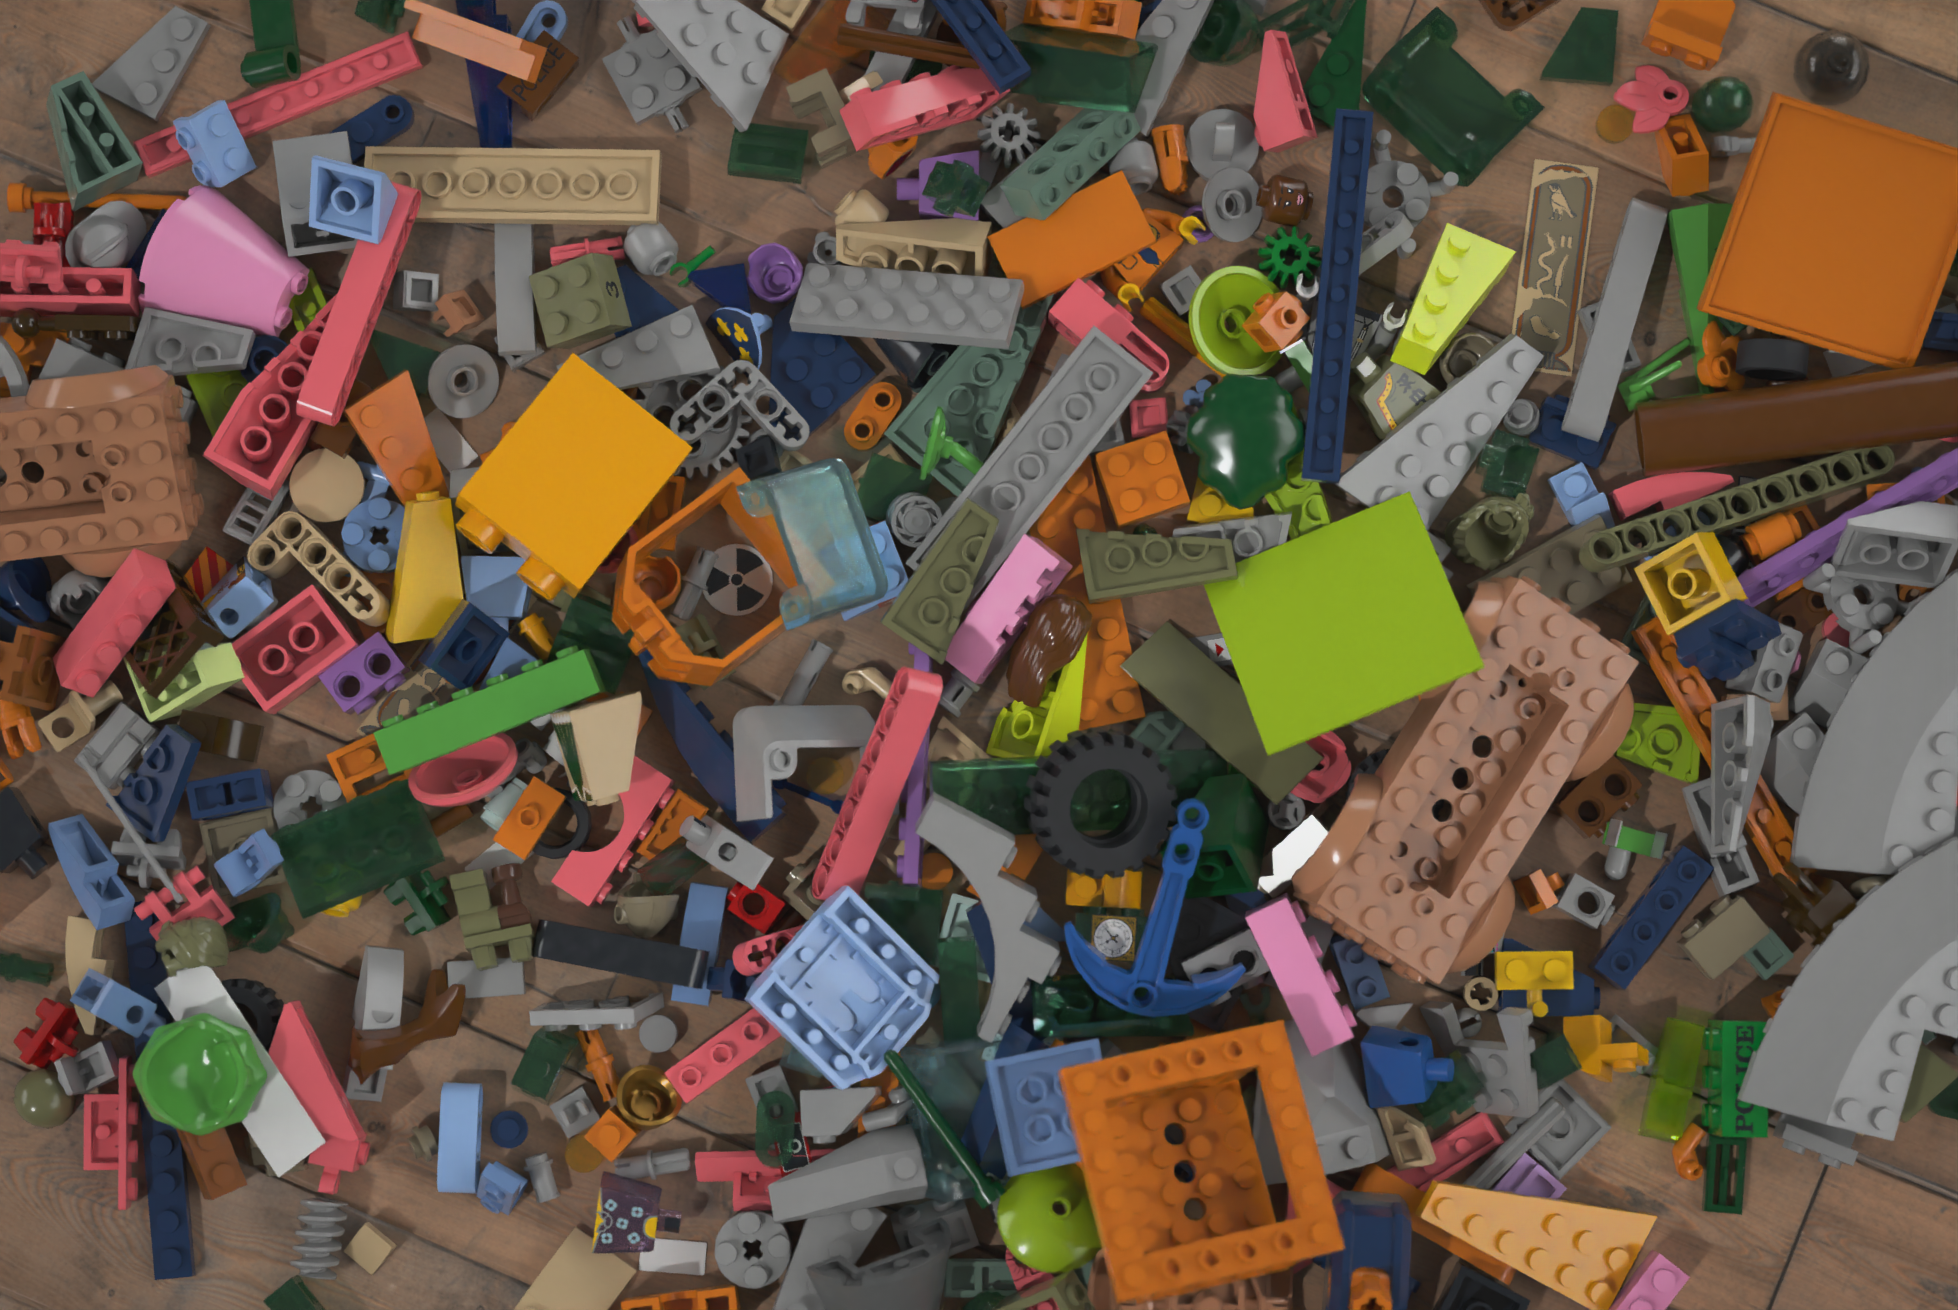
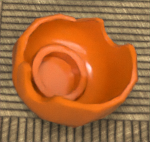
M649 555L635 565L633 580L644 594L651 599L659 611L672 605L681 591L680 569L668 556L658 558Z

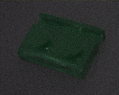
M750 123L747 131L739 132L735 127L727 167L728 175L801 184L809 130Z

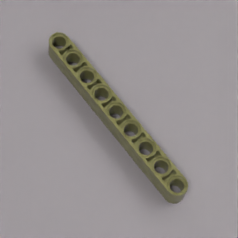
M1889 446L1845 451L1599 531L1581 547L1579 552L1580 562L1590 572H1603L1661 553L1696 532H1714L1716 535L1759 521L1777 512L1783 513L1866 486L1867 484H1872L1893 468L1895 464L1894 452ZM1867 456L1876 460L1878 470L1873 469L1868 464ZM1833 467L1839 468L1844 473L1845 481L1835 476ZM1799 478L1809 482L1811 492L1801 487ZM1765 489L1772 490L1776 494L1777 503L1771 502L1767 498ZM1731 500L1738 501L1742 505L1744 514L1734 511ZM1697 511L1704 512L1708 516L1710 525H1704L1699 521ZM1663 522L1669 523L1674 527L1675 537L1665 533L1662 525ZM1628 534H1635L1639 537L1642 544L1641 548L1634 547L1629 542ZM1594 545H1600L1606 550L1607 559L1599 558L1595 554Z

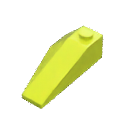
M1087 635L1075 658L1055 672L1047 682L1040 706L1033 708L1024 705L1023 701L1017 702L1014 700L1009 709L1003 707L996 719L986 754L1039 771L1040 768L1035 763L1040 755L1047 758L1052 753L1049 748L1056 740L1064 743L1068 741L1067 734L1079 731Z

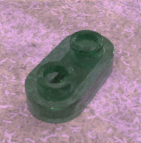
M771 1091L764 1094L757 1104L755 1152L759 1161L771 1169L786 1166L794 1154L795 1105L792 1099L781 1091ZM781 1106L784 1109L783 1115L780 1118H772L770 1116L772 1107ZM774 1143L782 1146V1152L778 1156H771L768 1153L769 1147Z

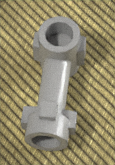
M527 738L520 739L515 743L518 750L517 763L510 776L498 788L487 795L489 798L492 799L502 792L506 787L505 784L525 768L534 774L540 772L545 767L547 757L539 744L535 741L530 742Z

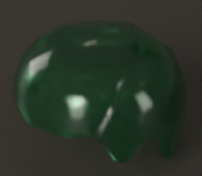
M1719 76L1704 83L1694 94L1692 110L1696 122L1708 132H1732L1737 128H1741L1751 118L1754 101L1751 90L1745 82L1732 76Z

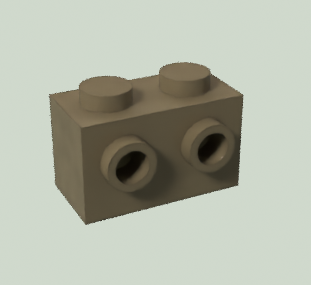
M1733 894L1731 897L1725 895L1719 898L1710 907L1712 913L1702 921L1696 919L1689 923L1681 931L1683 937L1676 942L1704 977L1711 980L1717 978L1771 932L1746 900L1739 895Z

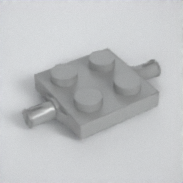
M624 17L623 19L630 31H628L622 20L617 22V26L627 42L617 51L602 58L630 113L638 125L653 117L666 115L675 133L682 131L676 118L685 130L689 127V124H687L679 107L687 98L703 90L698 79L690 75L656 35V29L639 35L631 17Z

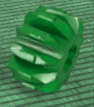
M1296 226L1292 228L1288 237L1285 229L1279 227L1277 229L1278 240L1271 235H1267L1264 242L1269 248L1263 247L1258 250V256L1268 259L1259 264V271L1272 270L1268 275V280L1274 282L1277 277L1281 278L1279 284L1281 290L1286 289L1288 280L1292 281L1296 289L1297 277L1301 273H1303L1305 280L1311 282L1314 279V274L1310 269H1318L1321 264L1320 260L1311 257L1319 253V245L1307 247V244L1312 239V235L1307 233L1302 239L1297 238L1299 228ZM1287 251L1294 252L1293 258L1298 257L1299 259L1294 260L1292 266L1284 264L1285 258L1280 259V256H1285Z

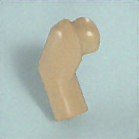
M867 667L854 669L845 674L842 687L850 695L873 690L886 700L893 682L876 668Z

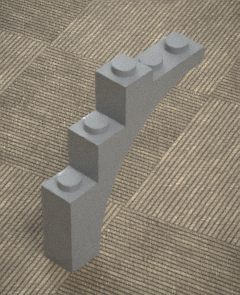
M933 792L915 824V833L941 849L963 871L978 893L989 918L995 944V971L989 1000L977 1025L979 1037L992 1043L996 1034L1002 1036L1009 1026L1012 1015L1008 1012L1015 1001L1020 1003L1025 997L1030 986L1027 978L1042 984L1046 975L1052 977L1055 974L1062 956L1058 955L1060 949L1057 941L1023 924L1024 921L1030 923L1039 908L1040 902L1036 901L1038 897L1036 888L1000 870L1002 866L1008 868L1017 853L1018 848L1014 846V834Z

